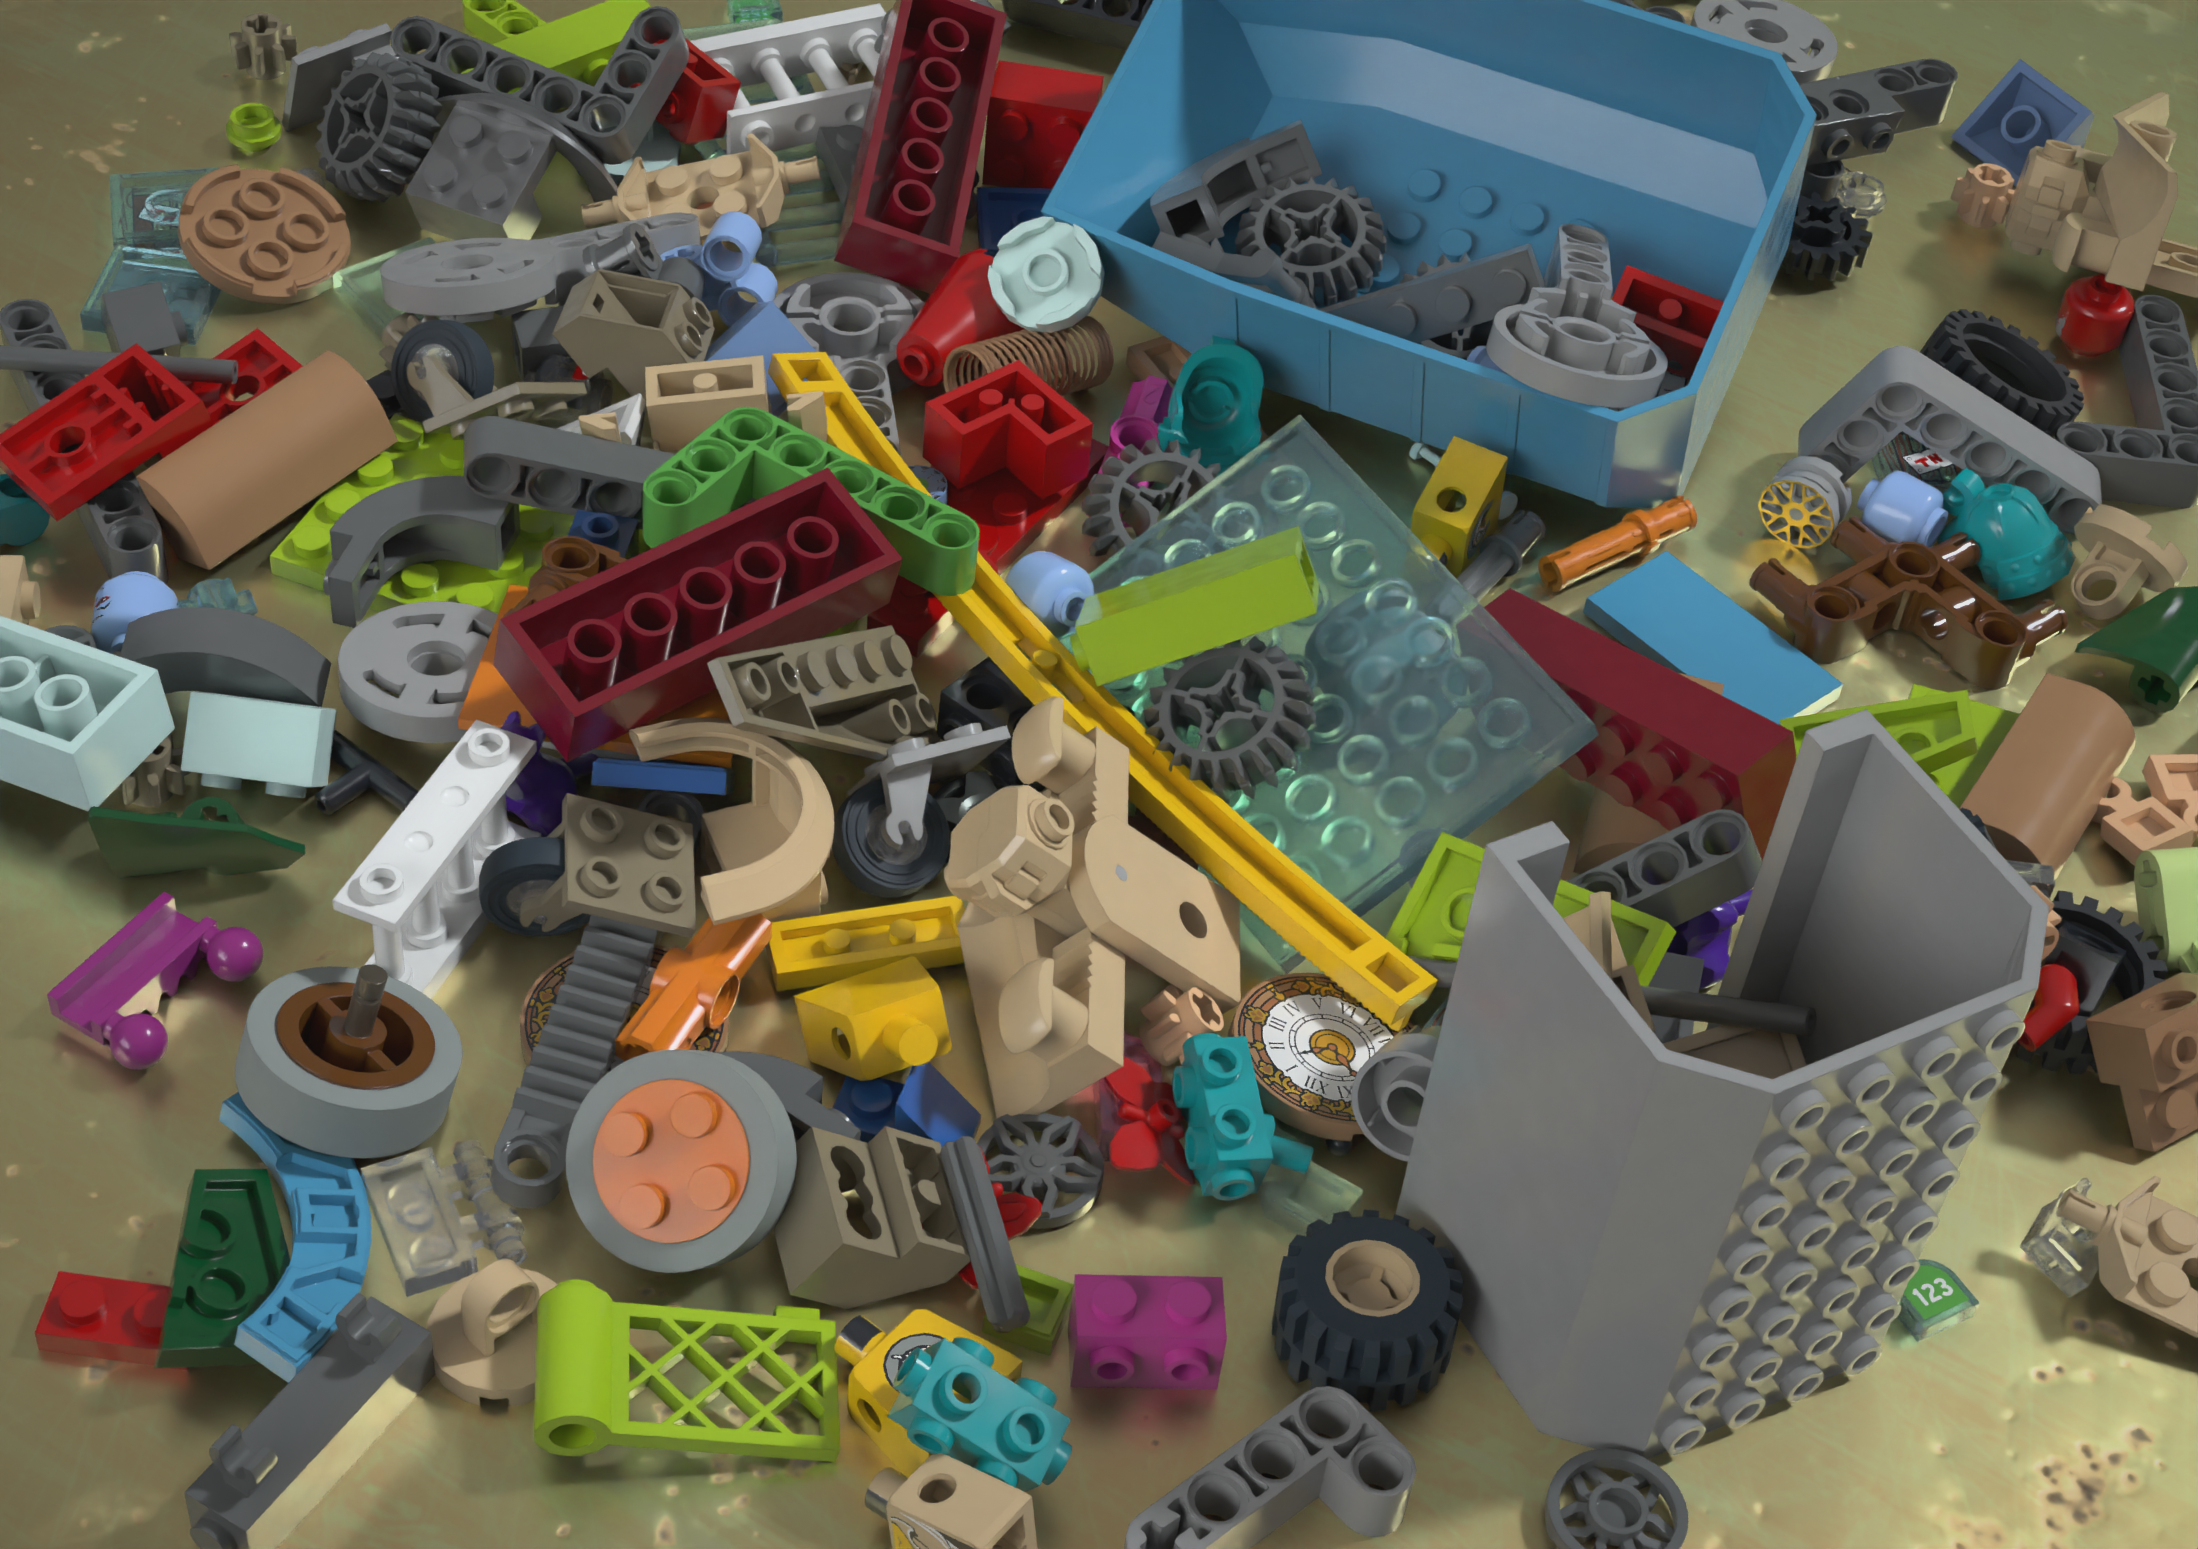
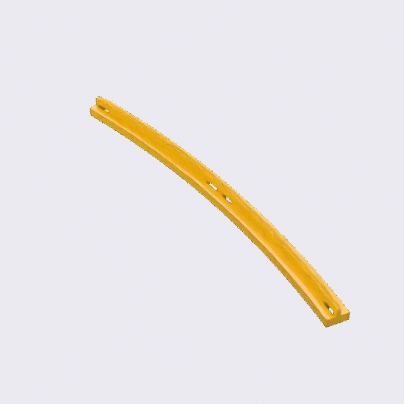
M826 352L772 354L768 374L786 402V395L823 391L827 417L826 443L931 496L875 424ZM979 552L977 553L975 583L970 590L955 596H943L933 593L972 639L1034 705L1052 696L1064 698V723L1082 735L1097 726L1129 748L1128 799L1131 803L1135 804L1136 808L1141 810V813H1144L1147 818L1151 819L1157 828L1166 833L1168 838L1173 840V843L1182 848L1184 853L1193 858L1196 864H1200L1201 869H1205L1207 874H1211L1212 878L1218 881V884H1222L1225 889H1228L1229 892L1240 900L1241 904L1246 905L1247 910H1252L1253 915H1257L1259 920H1263L1265 925H1269L1271 930H1275L1277 935H1281L1282 939L1286 940L1289 946H1293L1295 951H1299L1301 956H1305L1307 961H1312L1313 966H1318L1319 971H1324L1325 976L1330 977L1332 982H1337L1338 987H1343L1344 992H1349L1350 996L1355 997L1357 1002H1362L1363 1007L1368 1008L1370 1013H1375L1376 1018H1381L1382 1022L1387 1023L1390 1029L1400 1031L1406 1027L1413 1010L1429 1000L1438 980L1304 872L1202 780H1190V769L1184 764L1181 766L1173 765L1170 772L1168 768L1174 754L1171 751L1156 749L1160 741L1155 736L1145 733L1147 729L1103 685L1097 686L1093 675L1088 670L1081 671L1075 657L1023 603ZM1015 645H1017L1031 659V661ZM1058 689H1059L1072 703H1070V702L1058 691Z

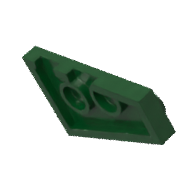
M195 1169L187 1190L154 1369L261 1364L234 1344L238 1326L252 1315L270 1296L291 1261L267 1169Z

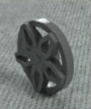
M1047 1113L1040 1115L1017 1114L1013 1116L1005 1114L993 1121V1125L978 1140L977 1145L982 1148L985 1158L996 1144L1001 1152L1000 1155L987 1161L990 1168L989 1178L991 1184L995 1182L1001 1183L1004 1192H1013L1015 1190L1018 1194L1034 1197L1038 1200L1044 1199L1041 1215L1030 1228H1054L1073 1222L1083 1216L1094 1205L1100 1194L1104 1175L1103 1157L1094 1139L1082 1128V1123L1068 1115L1062 1118ZM1033 1131H1042L1040 1142L1035 1141ZM1009 1136H1016L1024 1144L1020 1147L1011 1142ZM1059 1136L1067 1139L1064 1144L1057 1148L1050 1144ZM1076 1146L1084 1154L1087 1161L1078 1156H1073ZM1002 1170L1009 1171V1175L995 1173L1000 1172ZM1074 1172L1081 1176H1068L1065 1173ZM1059 1191L1063 1193L1083 1192L1071 1203L1054 1208Z
M1596 1449L1574 1456L1564 1463L1554 1475L1545 1500L1546 1531L1550 1540L1554 1541L1558 1549H1586L1581 1544H1585L1595 1537L1597 1541L1593 1549H1607V1544L1618 1546L1619 1549H1681L1688 1530L1686 1502L1674 1480L1652 1461L1629 1451ZM1598 1468L1620 1469L1635 1475L1617 1482L1613 1481L1611 1477ZM1583 1478L1595 1487L1592 1492L1587 1489ZM1570 1481L1576 1501L1560 1509V1493ZM1651 1485L1646 1498H1644L1638 1490ZM1659 1494H1661L1669 1507L1673 1528L1658 1514L1650 1513L1655 1506ZM1574 1520L1585 1521L1587 1526L1566 1527L1565 1524ZM1643 1530L1652 1532L1662 1541L1648 1538L1643 1533Z

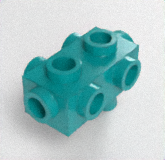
M1202 1033L1187 1039L1182 1046L1185 1059L1182 1066H1176L1173 1072L1172 1090L1175 1104L1178 1108H1181L1182 1116L1189 1126L1185 1135L1186 1161L1201 1185L1203 1196H1214L1219 1200L1229 1201L1257 1193L1271 1164L1306 1174L1312 1158L1313 1147L1273 1135L1275 1130L1274 1117L1263 1113L1247 1036L1221 1037L1215 1033Z
M957 1337L952 1342L944 1338L924 1350L917 1347L907 1356L893 1382V1388L900 1393L888 1417L908 1430L907 1436L912 1443L929 1453L948 1455L1024 1492L1040 1486L1041 1482L1049 1485L1060 1475L1072 1451V1446L1062 1440L1071 1419L1054 1409L1057 1396L1051 1389L1040 1382L1028 1378H1018L1015 1380V1383L991 1368L994 1362L993 1354L980 1343L968 1338ZM953 1390L970 1400V1402L967 1404L959 1401L955 1397Z

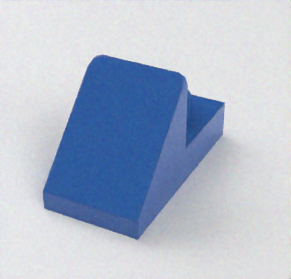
M930 1062L920 1066H912L905 1084L881 1077L860 1081L846 1076L833 1105V1109L844 1113L854 1126L861 1130L860 1141L869 1143L887 1126L940 1142L942 1147L946 1142L956 1141L961 1136L975 1138L981 1123V1114Z

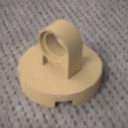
M2099 504L2094 511L2091 507H2088L2074 526L2076 538L2090 554L2075 573L2071 582V591L2085 615L2097 620L2110 619L2120 614L2128 606L2140 587L2154 592H2164L2169 588H2176L2188 571L2187 560L2171 541L2162 549L2150 540L2147 535L2153 527L2145 521L2124 510L2106 504ZM2102 579L2116 582V588L2108 598L2100 601L2086 598V592L2094 582Z
M507 1258L497 1260L482 1270L456 1281L437 1299L427 1322V1330L432 1335L435 1374L443 1387L465 1402L480 1405V1397L493 1400L508 1398L509 1406L524 1405L535 1400L537 1304L542 1294L554 1288L557 1283L540 1272L522 1269L514 1261Z

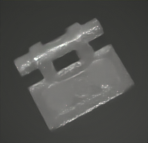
M467 1140L457 1145L453 1152L457 1163L443 1168L439 1167L431 1147L360 1168L368 1201L406 1297L458 1281L478 1272L477 1256L474 1250L482 1247L494 1250L498 1260L507 1258L514 1261L517 1265H520L527 1258V1252L521 1240L525 1231L516 1208L506 1205L494 1193L490 1182L493 1158L485 1156L481 1144L477 1140ZM464 1197L469 1201H473L477 1213L460 1218L454 1200Z

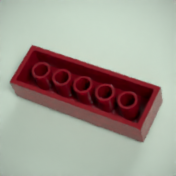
M896 0L887 20L834 256L835 262L932 294L949 267L958 259L1007 13L971 0Z
M827 467L501 618L493 665L565 761L569 762L629 732L631 729H636L717 689L707 662L718 657L815 640L889 604L903 558Z
M1511 588L1457 627L1462 650L1461 661L1465 665L1470 677L1471 710L1476 721L1485 730L1499 733L1522 746L1529 754L1540 756L1566 770L1574 779L1586 781L1608 793L1621 805L1631 806L1657 820L1668 831L1715 810H1732L1739 813L1747 821L1763 861L1797 759L1793 731Z

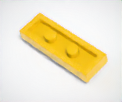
M948 896L772 922V938L765 948L776 990L783 991L833 983L911 956L917 958L925 969L964 963L957 926L965 911L963 902L956 896Z

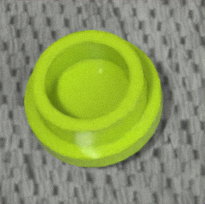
M246 103L237 106L231 111L230 119L226 124V134L228 140L235 146L247 151L257 152L267 149L280 139L282 134L281 123L274 116L273 110L267 105Z

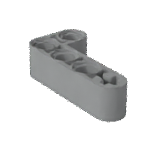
M1331 1386L1316 1387L1298 1397L1137 1515L1129 1524L1124 1549H1251L1317 1498L1322 1500L1349 1528L1358 1534L1369 1537L1385 1536L1394 1532L1403 1522L1416 1474L1415 1461L1407 1448L1353 1396L1342 1389ZM1315 1433L1326 1434L1331 1436L1332 1438L1327 1439L1324 1437H1320ZM1268 1473L1275 1475L1280 1479L1273 1480L1265 1478L1260 1474ZM1367 1484L1379 1485L1386 1490H1377ZM1203 1515H1217L1222 1517L1226 1521L1209 1520Z

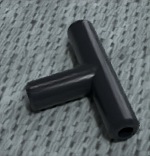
M334 730L331 759L348 772L315 794L317 808L324 814L332 815L372 788L403 812L419 791L339 731Z

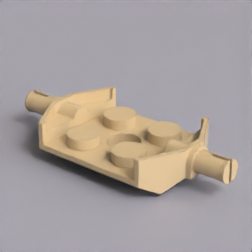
M752 133L747 134L750 151L722 155L717 158L679 166H669L655 171L646 172L640 156L634 159L617 188V195L612 196L610 200L586 205L581 204V213L586 228L613 221L622 223L667 213H692L699 218L701 240H706L715 221L721 215L728 212L747 214L757 222L759 228H764L779 219L785 194H790L789 185L821 179L818 160L816 156H813L812 158L788 163L778 161L777 156ZM714 202L709 208L696 209L701 204Z
M2153 1176L2115 1207L2111 1205L2105 1207L2074 1192L2070 1188L2067 1189L2058 1204L2056 1216L2063 1217L2094 1232L2091 1243L2098 1246L2100 1282L2115 1299L2198 1338V1291L2190 1287L2189 1279L2185 1274L2193 1275L2198 1279V1217L2152 1196L2153 1191L2161 1181V1178Z

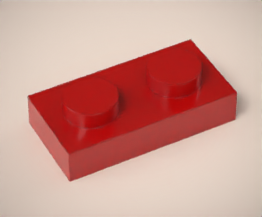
M59 1271L35 1330L38 1349L154 1366L169 1286ZM179 1367L172 1369L188 1371L189 1367Z

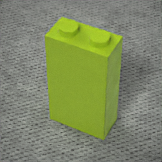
M1299 526L1086 597L1079 618L1076 620L1075 629L1077 633L1070 635L1071 647L1081 671L1091 669L1096 685L1100 686L1317 614L1319 583Z

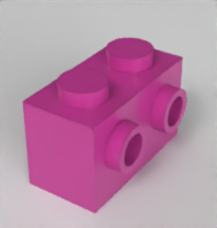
M1075 1274L1068 1322L1070 1387L1217 1389L1227 1341L1222 1277Z

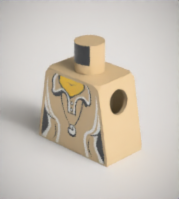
M943 1453L930 1455L909 1478L892 1467H886L874 1477L867 1489L865 1506L888 1521L892 1549H1037L1032 1496Z

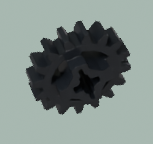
M1813 192L1810 198L1799 194L1788 249L1782 260V264L1786 267V273L1791 275L1797 270L1805 271V276L1809 280H1813L1815 274L1819 273L1824 275L1829 281L1835 279L1837 271L1848 277L1851 276L1854 267L1862 268L1870 246L1873 234L1866 231L1869 224L1868 220L1855 219L1857 209L1855 207L1844 208L1839 204V198L1834 197L1826 202L1821 200L1818 192Z

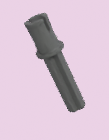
M1519 510L1499 533L1489 535L1481 542L1479 546L1480 555L1426 610V617L1435 625L1438 632L1449 633L1503 576H1512L1520 570L1523 557L1541 542L1546 535L1545 525L1539 516L1531 511H1528L1525 516L1524 510Z

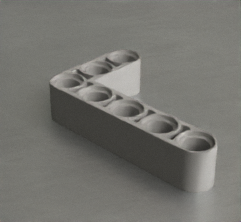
M1906 346L1887 348L1879 353L1813 414L1799 430L1798 457H1818L1831 463L1843 473L1840 477L1842 483H1845L1903 431L1961 469L1967 468L1974 471L1981 478L1982 482L1988 486L2008 483L2028 489L2036 496L2049 519L2058 526L2059 531L2075 534L2074 526L2086 509L2091 507L2094 511L2099 504H2102L2100 474L2091 462L1922 353Z

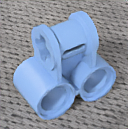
M728 212L721 215L715 221L703 245H684L668 250L660 255L663 261L675 256L686 257L694 261L702 269L705 276V287L701 301L709 311L718 310L720 318L728 327H731L753 305L773 301L778 291L777 280L774 274L766 266L752 262L762 241L761 230L754 219L741 212ZM721 241L735 243L742 252L728 250ZM738 292H747L754 296L758 302L746 301Z

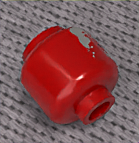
M2104 274L2080 278L2073 281L2064 293L2055 320L2056 332L2066 347L2078 355L2094 357L2117 349L2126 335L2134 313V299L2125 287L2106 282Z

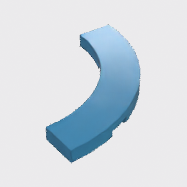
M238 1091L222 1102L219 1121L241 1137L258 1154L278 1183L287 1204L291 1220L292 1256L289 1266L286 1268L274 1291L252 1315L238 1326L234 1345L289 1383L339 1330L336 1325V1315L357 1293H361L371 1246V1213L366 1189L353 1158L316 1152L286 1140L266 1127L252 1114Z

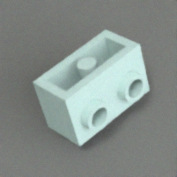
M190 692L181 770L202 773L200 785L241 790L243 778L267 782L266 794L305 798L307 787H325L328 784L337 709L210 692Z

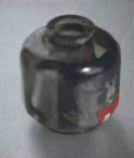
M550 354L543 359L537 370L529 369L526 373L524 382H584L587 394L566 402L567 412L549 419L534 420L537 425L557 429L578 420L579 416L590 415L611 406L613 395L612 381L605 379L603 370L589 379L571 356Z

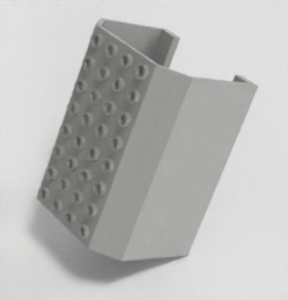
M1867 709L1806 730L1718 992L1719 996L1813 1007L1815 1009L1817 1021L1814 1033L1811 1036L1796 1035L1807 1066L1777 1078L1769 1079L1666 1049L1553 907L1570 841L1553 821L1486 844L1396 1215L1410 1219L1408 1227L1415 1231L1422 1227L1426 1228L1436 1236L1434 1247L1446 1246L1453 1255L1452 1269L1460 1270L1463 1280L1461 1295L1464 1297L1459 1319L1538 1432L1594 1449L1629 1451L1646 1459H1650L1665 1451L1670 1455H1677L1694 1446L1704 1434L1728 1424L1730 1428L1745 1425L1754 1419L1764 1407L1784 1398L1791 1402L1803 1399L1816 1390L1822 1381L1844 1371L1847 1375H1856L1875 1363L1882 1353L1881 1343L1890 1323L1898 1316L1901 1310L1899 1302L1909 1280L1917 1273L1920 1267L1918 1259L1925 1243L1939 1224L1938 1214L1948 1191L1956 1184L1960 1177L1958 1168L1965 1152L1981 1129L1979 1121L1991 1094L2002 1082L2003 1076L2001 1071L2013 1044L2024 1032L2025 1023L2023 1021L2038 989L2049 906ZM1708 1023L1706 1030L1721 1026V1024Z

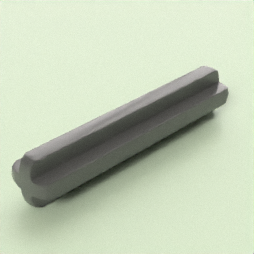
M961 1136L956 1141L946 1142L941 1148L940 1157L987 1319L993 1325V1329L996 1332L1008 1333L1013 1328L1026 1325L1030 1318V1311L981 1148L973 1137Z

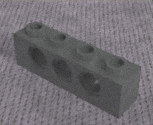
M1870 73L1799 84L1817 114L1806 166L1885 153L1905 110Z

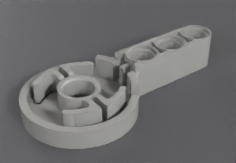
M1702 0L1696 6L1690 23L1691 26L1780 53L1798 84L1827 79L1838 53L1836 38L1822 21L1804 9L1783 0Z
M667 213L543 239L472 238L421 246L395 255L383 263L380 273L384 301L390 307L400 311L423 315H439L440 320H451L459 323L494 319V313L501 317L512 315L536 305V300L544 296L545 305L558 303L559 306H564L572 287L589 276L582 257L583 250L591 244L602 246L623 235V229L626 226L636 223L649 235L660 256L664 252L676 247L701 245L699 218L692 213Z
M1563 224L1559 226L1544 276L1546 288L1532 287L1528 303L1508 306L1497 312L1486 346L1490 359L1501 370L1516 380L1544 393L1573 402L1600 407L1629 408L1658 397L1668 367L1667 357L1633 323L1636 312L1617 304L1611 299L1613 287L1608 238L1601 232L1582 225Z
M839 272L821 274L803 279L784 289L773 300L774 304L817 352L827 353L857 399L901 457L891 395L906 389L915 382L902 371L897 359L896 348L899 340L924 303L910 290L893 281L863 273Z
M428 601L392 607L365 619L346 636L338 654L339 691L344 705L364 725L394 738L423 743L460 741L468 730L458 729V717L498 614L469 604ZM375 680L380 686L400 697L393 696L379 688L374 682L368 683L367 681ZM544 741L542 744L544 748L557 750L552 742ZM593 749L585 753L596 754L599 758L640 760L638 755ZM657 758V759L649 760V761H662V762H675V763L696 764V763L675 761V760L662 759V758Z

